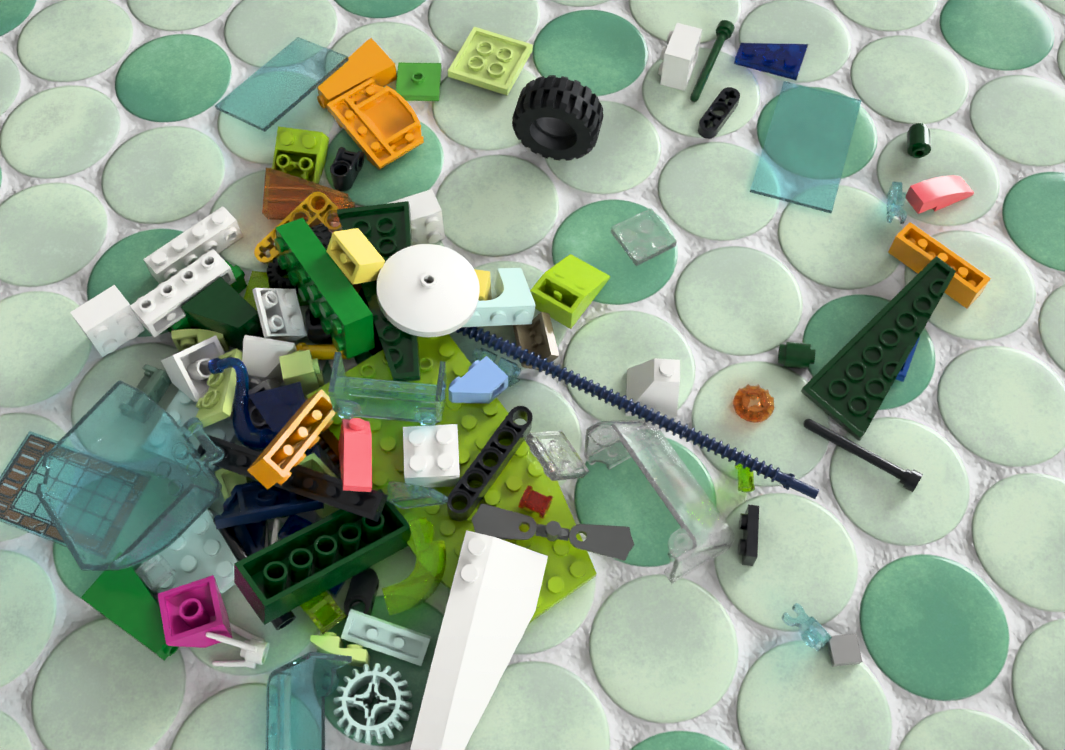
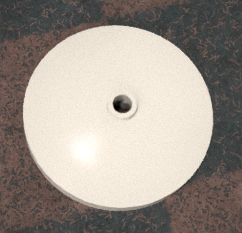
M433 244L413 245L396 252L384 263L377 278V300L384 316L398 329L420 337L444 336L464 326L474 314L479 298V281L470 263L457 252Z

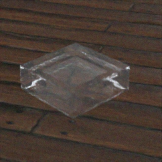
M157 551L135 570L138 576L154 592L176 572Z

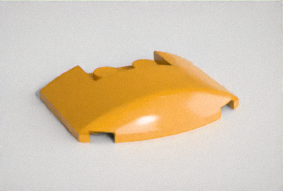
M369 79L329 102L327 107L340 128H344L367 156V160L380 170L424 143L423 136H421L419 119L408 102L391 87L386 85L384 88L375 85L376 80Z

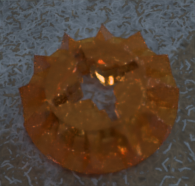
M748 384L742 389L739 388L734 397L733 406L736 413L742 419L754 423L762 422L773 413L774 397H771L768 389L760 388L759 384L757 386H750ZM760 398L758 405L755 404L748 408L750 399Z

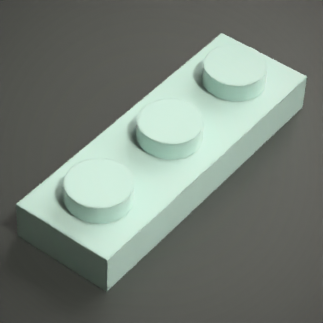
M351 609L341 639L422 666L431 636Z

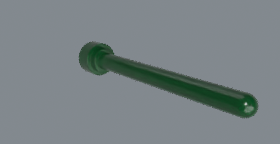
M728 20L720 21L716 28L717 38L690 96L692 102L698 101L724 41L733 34L735 27Z

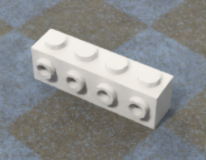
M222 206L143 260L151 275L160 284L212 249L219 254L241 239L243 235L237 220Z
M212 249L186 268L181 269L167 281L160 283L145 296L138 298L130 307L137 319L155 338L185 317L181 306L218 278L222 277L229 285L235 282L236 279L231 267Z

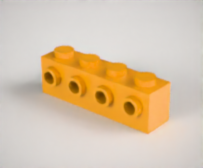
M911 222L895 236L888 251L889 254L917 274L936 256L956 271L944 293L967 309L981 295L991 279Z
M322 389L303 403L247 471L267 489L276 483L282 485L291 476L290 470L292 467H296L306 457L304 452L307 449H311L319 441L320 437L318 435L320 432H324L334 422L332 418L340 407Z

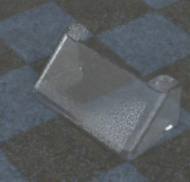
M645 419L601 421L586 429L584 456L589 464L593 465L595 462H601L606 464L608 469H611L632 457L681 526L668 540L670 564L664 573L671 584L724 553L732 546L734 541L732 528L657 425L652 426V422L646 423Z

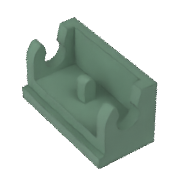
M145 364L142 368L145 370L144 377L127 402L120 401L117 405L120 408L119 412L142 423L147 421L172 383L165 370Z

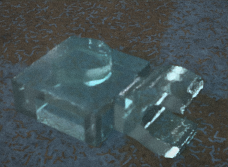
M893 181L888 191V223H891L893 217L897 216L900 218V224L903 225L907 218V212L901 208V206H904L906 193L902 192V182Z
M796 603L792 609L797 613V618H792L785 612L782 615V620L788 626L799 627L798 631L801 633V638L805 644L811 648L814 647L819 652L832 639V636L813 616L809 618L803 607Z

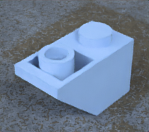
M486 356L481 361H475L463 377H457L450 383L448 389L449 400L452 403L489 404L508 387V376Z

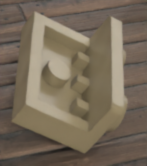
M541 312L532 320V324L513 325L517 347L521 346L522 350L528 349V353L534 352L535 356L541 355V359L547 358L549 363L559 357L549 313ZM526 362L521 363L522 367L532 369V365L526 366Z

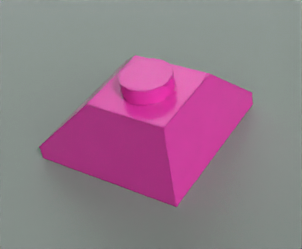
M214 575L158 593L164 635L168 646L206 648L220 643V641L206 637V632L232 638L228 614Z

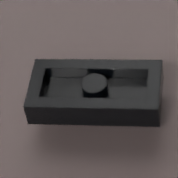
M748 504L745 514H740L739 529L743 530V539H739L738 555H742V565L753 566L758 556L759 506Z

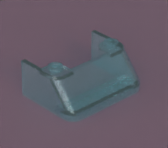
M335 352L328 390L332 408L338 413L339 417L345 419L365 417L419 422L425 426H434L442 420L446 403V362L440 361L437 385L346 377L341 352Z
M309 652L271 672L267 681L265 750H325V698L330 696L338 686L339 679L336 669L351 663L352 656Z

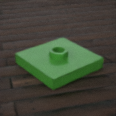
M398 62L396 92L406 101H439L442 73L441 63Z

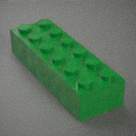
M304 218L275 227L277 238L274 239V242L279 251V256H277L278 264L282 270L285 269L287 271L291 284L298 287L302 300L309 303L313 316L320 319L325 334L331 335L336 350L338 352L342 351L344 356L350 359L375 348L372 312L341 269L326 252L325 247Z

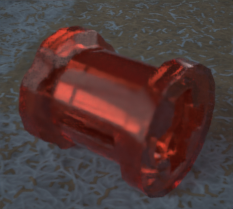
M528 485L518 507L521 509L526 507L537 512L540 518H544L552 503L553 496L540 494L534 491L532 486Z

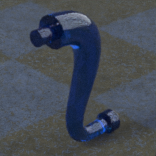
M235 357L211 359L208 362V369L212 374L222 373L224 369L231 367L236 372L232 424L238 441L246 448L264 451L278 432H273L267 428L257 429L250 419L249 376L245 364Z

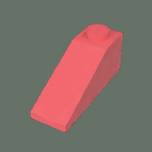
M360 418L342 419L338 452L343 491L371 492L372 437L370 423Z

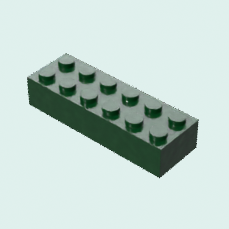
M388 497L378 522L340 509L234 563V583L265 625L408 546L407 541L410 540L412 527Z

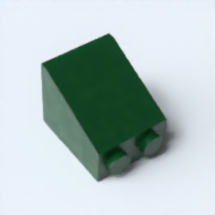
M222 277L181 306L192 329H204L221 333L230 347L243 351L245 335L264 338L258 311Z

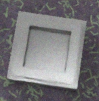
M856 634L835 635L826 638L832 667L856 665L863 662Z

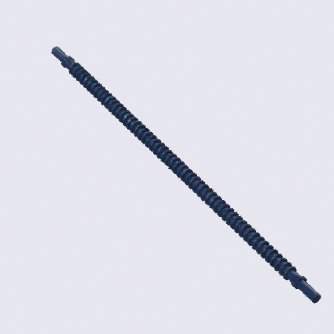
M461 327L456 330V333L462 332L463 336L468 335L469 339L475 338V342L481 341L482 345L487 344L488 348L494 347V351L500 350L501 354L506 353L507 357L513 356V360L519 359L520 363L526 362V366L532 365V369L539 368V372L545 371V375L552 374L553 379L558 377L559 382L564 380L566 385L571 383L572 388L577 386L579 391L584 389L585 394L590 392L591 397L596 395L598 400L604 399L606 404L611 402L612 407L617 405L619 410L624 408L625 413L630 411L632 416L638 415V419L644 418L646 423L651 421L652 426L657 424L659 429L665 428L666 432L672 431L673 436L678 434L680 439L685 437L686 442L691 440L694 446L699 444L701 449L706 447L707 452L712 450L714 455L721 454V458L727 457L728 462L733 460L735 465L742 464L743 469L748 467L750 472L754 470L758 476L763 474L764 479L769 477L771 482L777 481L787 490L792 488L813 499L817 497L819 489L795 479L796 475L783 473L779 467L774 469L772 464L767 466L765 461L759 462L758 457L752 459L751 454L746 456L743 450L738 452L736 447L731 449L730 444L725 446L723 441L716 442V438L710 439L709 434L704 436L702 431L695 432L694 427L689 429L687 424L682 426L681 421L676 423L674 418L668 419L666 414L661 416L660 411L655 413L653 408L647 409V405L640 406L639 401L634 403L632 398L627 400L626 395L621 397L619 392L614 394L613 389L608 391L606 386L600 387V383L593 384L592 379L587 381L586 376L581 378L579 373L574 375L573 370L568 372L566 367L561 369L560 364L555 366L554 362L551 361L549 363L547 358L542 360L541 355L535 356L534 352L528 353V349L522 350L521 346L515 347V343L509 344V340L503 341V338H497L496 334L490 335V331L484 332L483 328L478 329V327Z

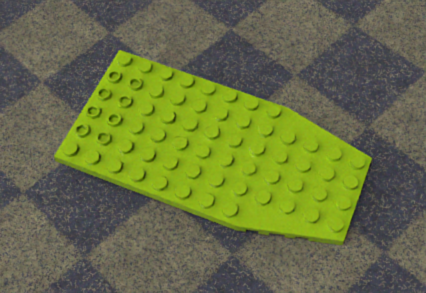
M449 334L438 337L418 336L421 380L394 383L384 350H381L306 397L308 400L322 389L340 407L332 418L334 422L328 428L338 440L342 419L360 418L364 421H369L372 437V490L378 491L381 489L384 494L388 495V499L412 527L410 540L407 541V544L421 566L436 576L444 586L451 589L466 530L475 532L471 519L481 504L528 515L535 520L536 525H547L550 521H556L560 524L561 528L571 530L576 523L554 472L527 437L473 513L464 521L453 520L447 511V498L455 486L406 489L404 479L403 427L457 424L461 479L508 415L507 410L497 397L489 404L452 403L449 400L448 394L450 383L457 377H463L472 364ZM502 439L499 441V443L504 446H508L512 443L509 439ZM488 459L484 464L488 467H493L497 462ZM473 480L468 485L472 488H478L482 483L478 480ZM458 501L452 507L456 510H462L467 505L462 501ZM522 524L519 526V530L527 532L529 527L526 524ZM580 533L577 534V540L583 541ZM534 535L528 540L501 539L548 556L536 611L530 622L593 579L597 574L588 552L575 548L570 543L569 538L568 541L560 539L549 541L546 537Z

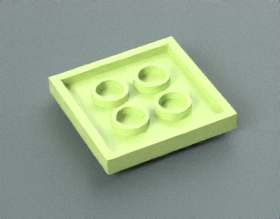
M473 27L448 69V77L508 96L533 51V44Z

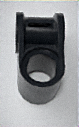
M344 147L338 149L336 157L330 166L332 182L336 190L347 191L351 189L358 173L363 167L364 152L347 151Z

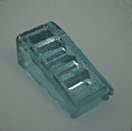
M389 481L387 501L400 509L448 503V497L433 488L397 481Z

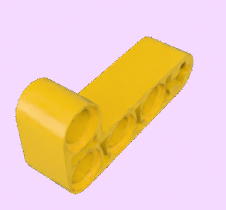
M322 192L310 194L276 226L278 227L300 219L302 216H307V224L310 228L322 222L331 232L343 230L341 223L337 227L331 226L333 218L338 217L337 209L339 208ZM325 200V206L320 210H316L315 205L317 201ZM276 228L262 239L254 250L257 260L267 266L270 262L273 263L274 258L279 256V251L273 245L275 243L274 239L277 238ZM267 250H269V253L271 254L269 258L266 257L267 255L265 252Z

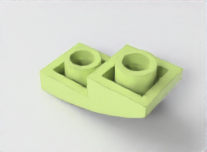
M204 329L171 331L172 340L178 351H182L215 335L223 350L229 351V346L221 333Z
M320 632V635H311L310 641L313 646L327 657L347 665L363 667L364 664H368L369 666L370 655L367 649H363V646L350 644L343 648L344 644L341 638L333 632Z

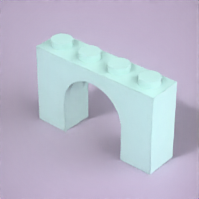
M498 268L494 286L498 297L487 301L478 300L474 314L462 327L532 324L536 305L522 269Z

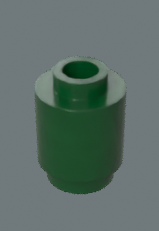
M916 123L907 132V153L912 157L922 158L931 151L930 130L927 125Z
M794 342L780 344L778 364H784V367L808 369L809 364H814L816 351L811 349V344Z

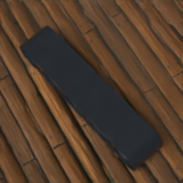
M517 406L508 413L447 498V511L453 520L464 521L470 517L529 435L532 428L533 415L527 407ZM516 419H524L527 423L518 425L514 421ZM502 439H509L512 443L508 446L501 445L499 441ZM488 459L495 460L497 464L493 467H488L484 464V462ZM478 480L482 485L478 488H472L468 483ZM458 501H462L467 505L462 510H456L452 507Z

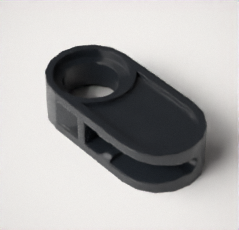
M369 567L351 578L344 602V611L347 617L352 604L355 602H363L365 604L363 613L371 615L379 588L377 573Z

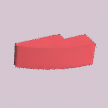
M953 175L936 177L911 185L905 198L914 210L920 214L929 209L934 211L940 210L973 196L974 192L961 176Z

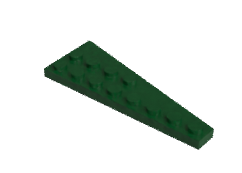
M409 201L337 209L342 229L358 228L385 262L396 252L413 246ZM377 280L361 283L369 309L373 314V321L394 383L421 380L418 336L398 329L384 316L377 300Z
M936 256L802 388L801 392L860 441L956 271Z

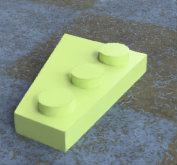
M236 348L218 357L207 381V385L210 387L204 397L199 398L195 406L199 408L195 419H189L186 428L195 432L230 417L233 410L235 393L238 388L239 374L242 369L243 352Z

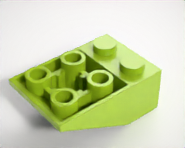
M278 126L268 194L306 199L310 194L316 192L326 163L329 137L323 132Z
M569 254L546 271L530 290L536 305L535 309L540 312L549 313L550 318L572 329L608 282L610 276Z

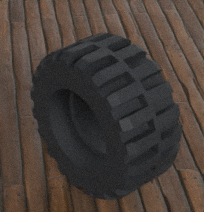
M549 75L547 78L542 76L530 81L521 90L512 117V127L518 140H521V143L525 147H529L533 153H539L547 159L551 157L558 161L561 159L570 161L574 158L579 159L595 147L603 121V107L596 94H592L591 89L587 86H582L581 82L568 80V77L564 76L561 78L556 77V75Z

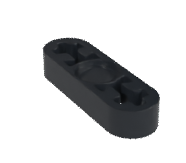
M727 87L720 92L699 121L698 133L700 136L710 139L718 134L738 106L740 93L737 89ZM721 110L725 114L719 116L714 114L713 111Z

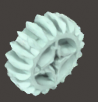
M376 663L373 671H370L368 664H364L363 673L360 674L356 668L352 670L355 676L352 680L348 676H344L343 680L347 686L337 687L336 690L343 696L333 699L334 704L340 706L333 712L335 716L341 717L337 721L338 726H346L344 730L346 736L354 733V741L359 742L365 735L364 739L367 745H371L373 736H376L378 744L383 743V734L386 733L389 739H393L394 734L391 730L394 727L398 731L403 730V726L399 722L400 719L409 721V715L403 712V710L412 709V703L405 701L412 697V693L405 690L408 686L406 680L399 681L401 678L399 671L391 675L392 668L387 665L381 672L379 663ZM380 682L389 685L395 691L396 700H390L389 697L381 695ZM369 683L365 693L354 696L362 686ZM376 697L379 704H374L373 709L370 710L367 703H372L373 698ZM350 707H356L357 710L365 711L366 726L352 719ZM393 710L387 720L375 725L382 713Z

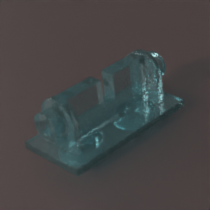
M476 348L472 355L475 360L470 363L473 364L477 360L481 361L486 356L495 363L497 354L484 348ZM501 357L497 366L508 376V387H511L519 382L520 379L517 377L521 372V368L518 367V364Z

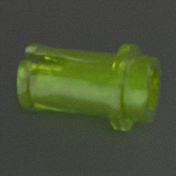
M742 464L735 465L738 471V491H754V470L750 472V468L746 467L743 469Z

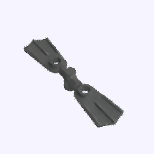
M481 504L471 519L476 533L499 539L528 540L534 535L546 537L549 541L557 539L568 541L569 538L570 543L575 548L623 561L626 560L634 546L630 527L577 524L570 530L561 528L560 524L556 521H550L547 525H536L535 520L528 515L486 504ZM522 524L528 525L529 530L527 532H521L519 530V526ZM583 533L586 536V540L579 541L576 535Z

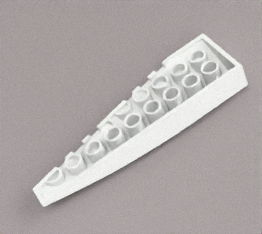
M466 530L410 750H465L498 682L536 611L548 556L493 536Z

